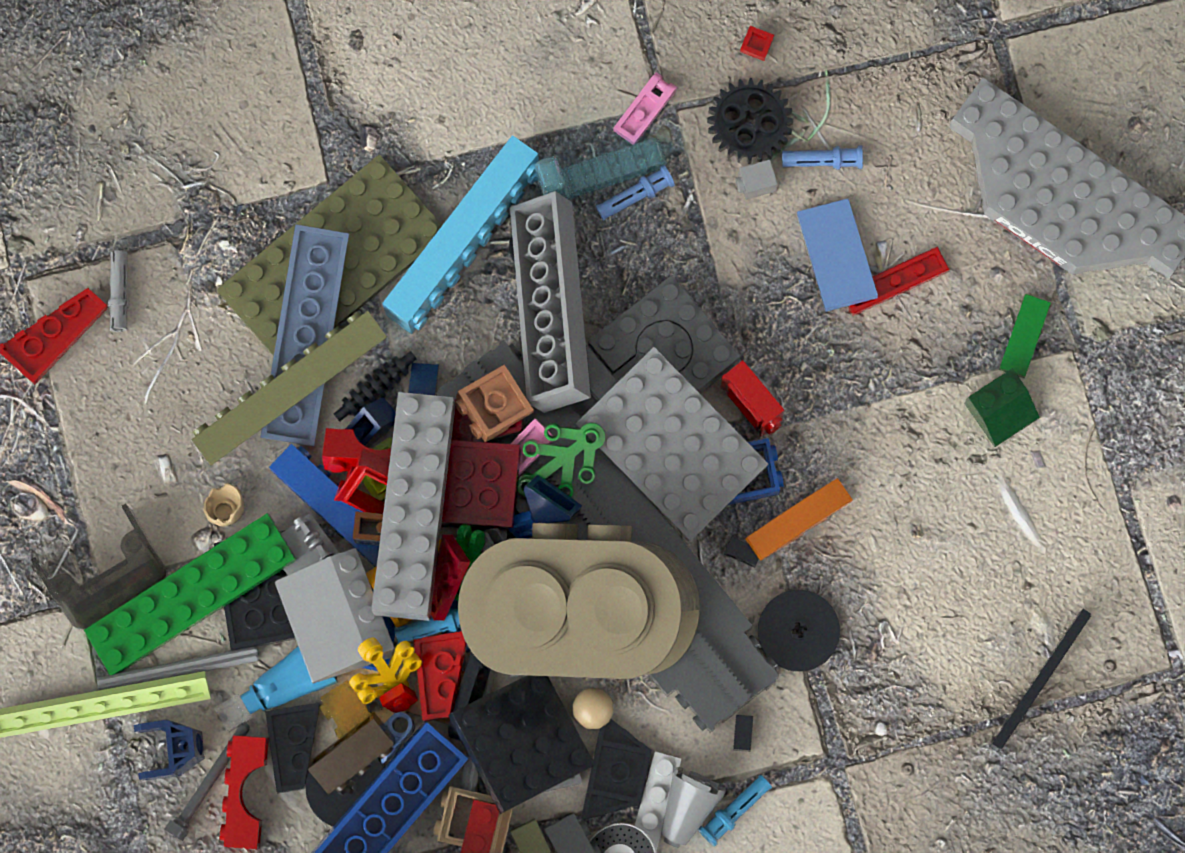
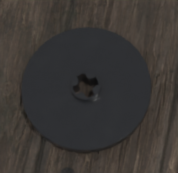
M791 590L779 594L766 605L759 619L758 638L763 652L767 657L770 656L779 667L788 671L805 672L823 665L832 656L839 642L840 625L835 610L823 597L810 591ZM795 624H799L801 628H806L802 638H799L797 634H792L791 631L795 629Z
M376 758L371 762L372 766L360 776L356 773L349 779V781L351 780L354 783L352 786L354 792L351 795L348 792L342 794L340 791L336 792V790L328 795L313 775L308 772L305 790L307 801L314 814L326 824L334 827L384 769L380 761Z

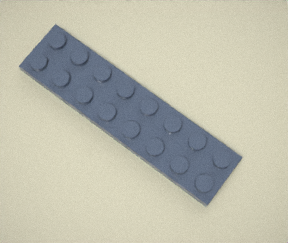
M295 225L271 374L274 378L284 372L281 367L294 358L298 362L304 358L305 354L303 351L316 342L320 346L326 342L327 338L325 335L333 330L348 243V233ZM324 384L262 428L260 438L314 446Z

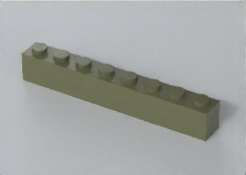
M360 310L347 319L349 325L344 329L340 330L338 326L325 335L327 341L322 345L318 346L315 342L303 351L305 357L300 361L296 362L293 358L281 367L284 372L278 377L274 378L271 374L259 383L261 389L256 393L252 394L249 390L237 399L239 405L234 409L230 410L227 406L215 415L217 421L212 425L208 426L205 422L194 430L193 434L195 437L191 440L209 465L212 466L386 339L387 336L369 311L364 314Z

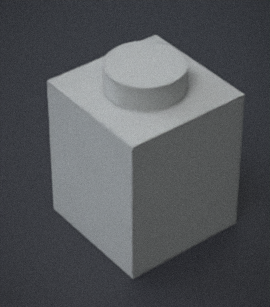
M770 160L739 168V177L735 178L738 192H743L746 200L776 192L777 181Z

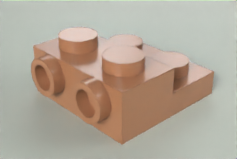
M505 365L459 390L456 395L458 401L455 402L457 410L462 416L467 414L472 422L469 425L471 432L476 439L482 438L485 443L508 430L509 426L532 414L534 411Z

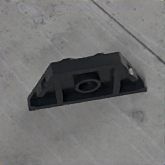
M612 719L599 730L593 758L595 765L591 768L581 819L584 820L641 805L652 750Z

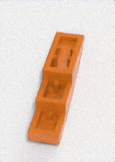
M837 478L759 528L745 540L759 560L762 561L801 537L808 530L825 521L830 515L850 504L853 499Z

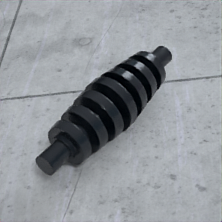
M409 351L402 358L398 359L396 356L391 358L394 363L392 366L387 362L382 364L385 369L384 373L379 368L372 370L377 377L375 380L367 373L364 378L369 385L365 386L359 381L356 385L360 392L357 393L352 388L349 391L352 399L348 400L347 397H344L341 400L343 402L342 407L333 413L338 421L341 422L351 414L355 417L359 413L357 408L360 407L362 409L366 406V400L370 403L376 401V398L373 396L375 393L380 398H385L386 394L382 387L385 386L391 392L394 387L390 381L393 379L397 384L402 381L398 374L402 373L406 376L409 373L407 370L408 366L417 360L415 355Z

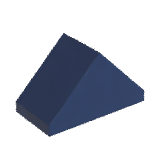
M538 474L524 488L534 523L547 524L569 521L582 507L580 503Z

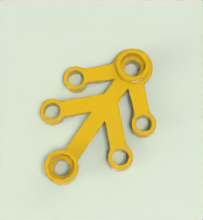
M368 638L358 647L359 654L365 661L373 663L379 672L364 675L358 673L350 679L349 684L355 692H358L357 695L363 704L371 703L376 697L383 695L400 683L409 687L407 678L410 672L417 670L422 664L418 655L413 653L414 648L409 641H402L396 646L395 654L389 665L383 659V647L376 638ZM403 661L402 669L400 670L398 675H395L401 662ZM383 683V686L371 687L369 685Z

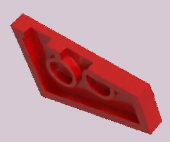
M462 631L414 640L415 653L422 661L421 666L417 669L423 721L446 719L453 712L467 645Z

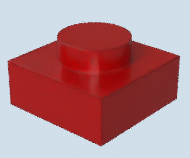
M749 26L740 52L765 61L773 42L774 34Z
M402 683L379 697L382 706L394 714L406 711L410 705L418 701L415 691Z

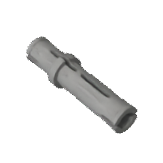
M115 250L110 252L111 295L110 300H108L110 331L123 332L127 331V308H129V300H127L128 252Z

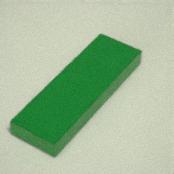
M1028 294L1024 295L999 370L1007 372L1013 368L1019 377L1025 378L1051 302Z

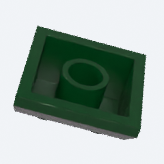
M1013 368L968 396L964 403L994 447H997L1040 418L1028 389Z

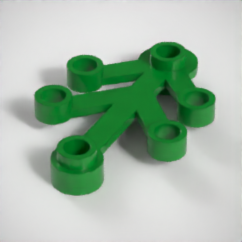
M556 423L548 424L544 430L545 438L549 441H556L559 437L577 440L569 447L538 443L534 439L527 440L523 445L525 456L535 457L539 454L554 456V458L533 474L528 472L521 474L518 478L517 491L521 495L526 496L522 487L523 482H530L537 474L546 479L563 466L561 484H559L558 489L568 487L570 489L568 496L572 497L574 493L572 479L575 456L582 450H584V463L578 477L584 484L591 483L595 478V470L593 468L595 450L600 448L605 441V431L597 423H586L580 429L560 427ZM555 428L558 431V434L556 436H550L548 434V429ZM588 433H594L597 439L595 441H589L586 438V435ZM533 444L536 447V451L528 452L526 446ZM588 470L591 472L592 477L586 479L582 476V472Z

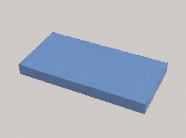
M849 199L798 211V221L825 311L878 298Z

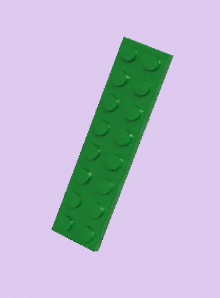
M266 513L92 624L84 632L110 676L121 673L297 561L270 514Z

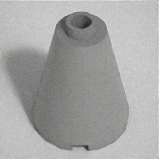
M676 767L673 772L661 835L665 837L664 842L676 848H679L680 844L687 845L726 792L725 788L717 790L718 783L696 772L690 771L689 775L683 774L684 768Z

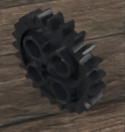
M752 78L749 79L748 85H744L743 81L739 79L738 87L736 88L732 83L728 84L729 92L720 89L719 94L722 99L713 98V104L716 107H709L708 112L714 116L707 117V123L713 125L708 128V133L716 134L712 138V143L721 142L718 151L722 152L727 149V158H731L736 154L738 163H740L743 157H747L748 164H751L752 157H756L758 162H762L764 154L769 159H772V150L777 153L781 152L779 143L787 145L788 139L784 135L788 136L792 133V129L787 127L793 125V119L787 117L792 114V108H784L788 104V98L780 100L782 91L779 90L773 93L772 83L767 88H764L762 79L758 85H754ZM757 99L762 103V106L753 108L748 102ZM768 109L771 110L770 113L763 114L764 111ZM731 111L736 112L739 118L732 121L727 119L725 114ZM749 117L750 120L755 119V124L745 123L746 118ZM766 121L772 122L775 128L768 131L763 129L761 124ZM738 128L733 133L729 132L730 129ZM748 134L752 137V140L748 143H743L738 139V136Z

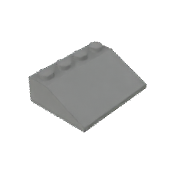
M356 548L325 558L275 581L312 684L373 664L365 661L358 652L360 644L368 638L374 637L383 647L384 660L391 657L394 646L383 617L374 615L371 610L373 591Z

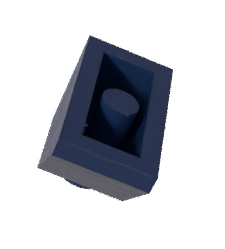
M382 397L364 406L345 429L353 430L357 440L369 448L395 424L396 411Z

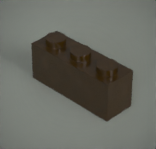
M373 712L309 761L308 770L328 795L334 790L339 792L350 783L349 779L356 773L359 776L365 773L372 766L371 762L377 757L382 759L390 754L394 749L392 746L394 745L395 737L375 712Z

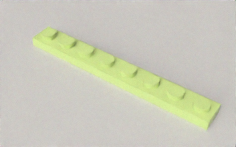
M205 671L1 708L0 738L211 699V692Z

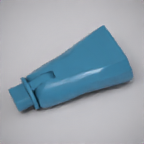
M297 646L281 661L262 674L253 685L249 686L250 690L240 695L249 713L252 714L259 709L265 711L314 691L338 683V679L335 676L312 684L299 646Z

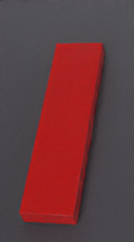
M938 246L872 276L878 298L848 306L852 316L949 272L950 269Z

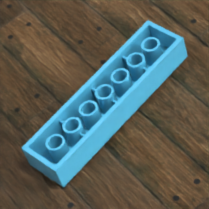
M513 135L510 137L384 300L382 305L387 317L411 334L416 329L418 331L422 329L428 320L426 315L432 308L437 309L444 299L443 293L448 287L453 288L460 279L459 272L464 266L468 268L476 258V250L480 245L484 247L493 235L491 231L496 224L500 226L506 220L509 214L506 211L512 204L517 205L525 193L523 189L528 183L533 184L540 175L537 152Z

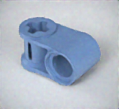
M395 713L384 723L395 737V741L392 746L394 748L392 752L381 759L383 764L388 762L397 753L401 745L414 732V720L405 713ZM400 718H406L408 721V728L403 733H397L394 727L395 722Z

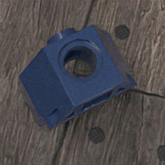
M170 720L134 725V732L138 733L160 730L166 732L169 766L165 769L138 773L139 780L146 781L181 776L204 760L202 731Z

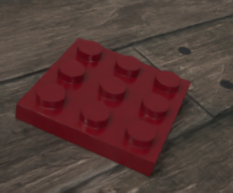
M451 440L442 523L514 528L521 446Z

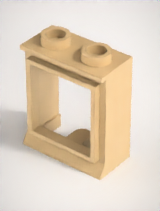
M450 786L449 792L444 791L440 808H444L442 819L437 818L434 835L438 836V842L462 847L463 839L449 836L458 796L495 803L490 795ZM513 808L499 815L490 853H504L503 850L510 828Z

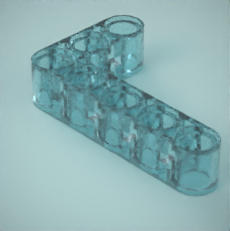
M654 138L564 168L560 167L557 157L542 159L534 166L536 182L541 196L556 191L569 200L660 170V166H667L668 163L660 140Z

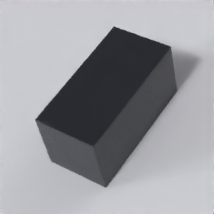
M734 537L730 538L724 555L755 568L759 558L750 545Z
M736 715L733 751H751L753 716Z

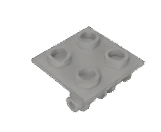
M311 513L305 517H298L294 520V525L281 533L297 561L284 568L287 575L325 558L339 554Z

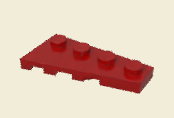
M86 288L60 305L51 314L41 317L37 320V323L26 330H21L6 343H1L0 354L36 385L108 309V306L89 288Z

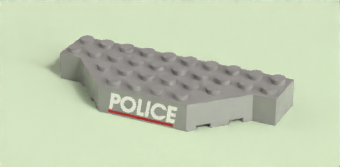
M984 77L953 117L949 128L971 142L984 214L1071 275L1094 270L1115 269L1133 264H1148L1169 279L1185 257L1184 214Z

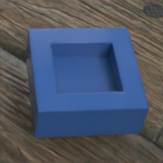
M531 511L515 515L514 528L508 529L516 538L532 537L534 520Z

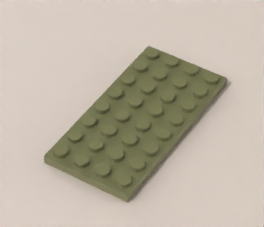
M380 154L295 224L349 234L334 328L339 327L407 270L442 227L437 218ZM295 225L216 289L219 295L273 357Z

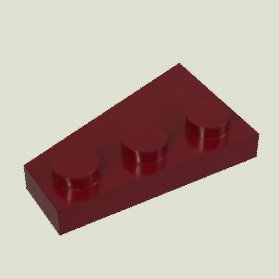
M442 534L439 546L431 606V616L434 621H445L470 564L462 547L453 535Z

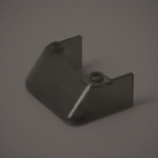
M126 503L121 507L134 527V530L124 535L121 540L120 547L126 559L79 587L76 581L67 574H59L51 578L40 560L36 557L31 559L55 602L69 622L79 630H85L168 577L167 568L133 510Z

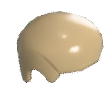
M225 483L221 488H212L209 496L204 501L203 511L209 522L222 527L236 523L243 515L245 502L237 487Z
M599 688L584 689L576 695L572 704L575 720L586 729H600L609 723L613 714L612 698Z

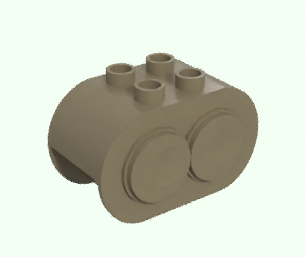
M533 523L532 538H514L493 545L473 562L462 582L459 593L458 614L464 639L479 661L490 669L503 674L631 679L645 674L658 673L671 667L683 657L695 637L700 618L699 593L695 580L687 566L674 553L658 544L646 541H632V526L588 525L587 540H577L578 524Z

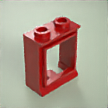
M743 360L722 376L720 388L727 391V396L755 430L758 431L760 429V437L766 433L770 436L782 426L780 423L783 421V407Z
M363 448L357 465L350 467L345 481H340L334 500L342 501L362 512L383 514L385 503L357 489L365 475L387 486L390 461Z

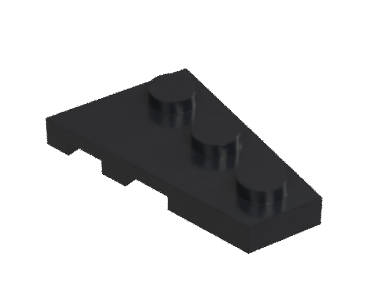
M320 703L265 711L277 794L305 790Z

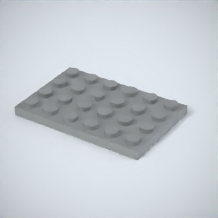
M655 347L646 353L575 423L579 428L586 423H597L604 429L605 441L600 449L690 541L768 465L752 446ZM594 433L587 434L592 441L597 439Z

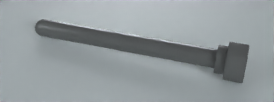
M241 723L233 735L246 736L250 730L249 725ZM227 745L179 818L175 817L173 821L170 820L165 827L167 832L181 841L189 833L187 831L189 828L188 823L231 759V757H227Z

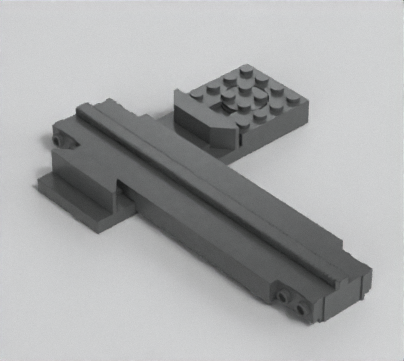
M671 275L588 340L586 352L591 398L545 413L531 406L534 411L524 418L523 430L534 419H537L545 428L550 423H556L560 427L580 429L575 423L653 347L700 394L740 362V355L674 276ZM503 340L496 349L490 350L480 359L473 361L452 381L443 384L439 391L436 392V396L457 399L456 395L459 390L505 365L526 397L524 364L519 359L522 355L512 343L508 346ZM555 428L548 429L553 436L558 434ZM521 432L492 439L486 443L511 444ZM559 437V439L551 444L569 447L577 440ZM600 448L595 450L594 480L589 484H584L579 480L578 474L584 463V450H582L575 456L572 479L574 493L571 497L580 503L582 507L569 521L547 524H578L577 540H587L588 525L632 526V541H646L658 544L674 553L687 566L695 580L700 599V618L695 637L689 649L678 662L666 670L648 675L666 697L676 691L678 695L675 698L685 710L689 707L696 715L692 718L696 725L702 731L707 729L711 733L714 731L715 726L727 721L762 691H767L774 685L779 677V674L776 672L779 670V667L770 656L765 658L759 650L762 646L753 635L749 637L746 635L753 625L647 496ZM539 455L523 473L533 474L552 460L554 456ZM563 466L545 479L556 488L561 484ZM585 470L582 472L584 478L589 479L592 477L590 471ZM523 482L522 487L525 488L529 482ZM562 487L560 489L565 494H570V489L568 487ZM518 491L515 515L530 511L526 496L521 495ZM468 525L471 527L472 533L476 530L485 531L490 528L489 526ZM497 527L504 540L516 538L508 528Z

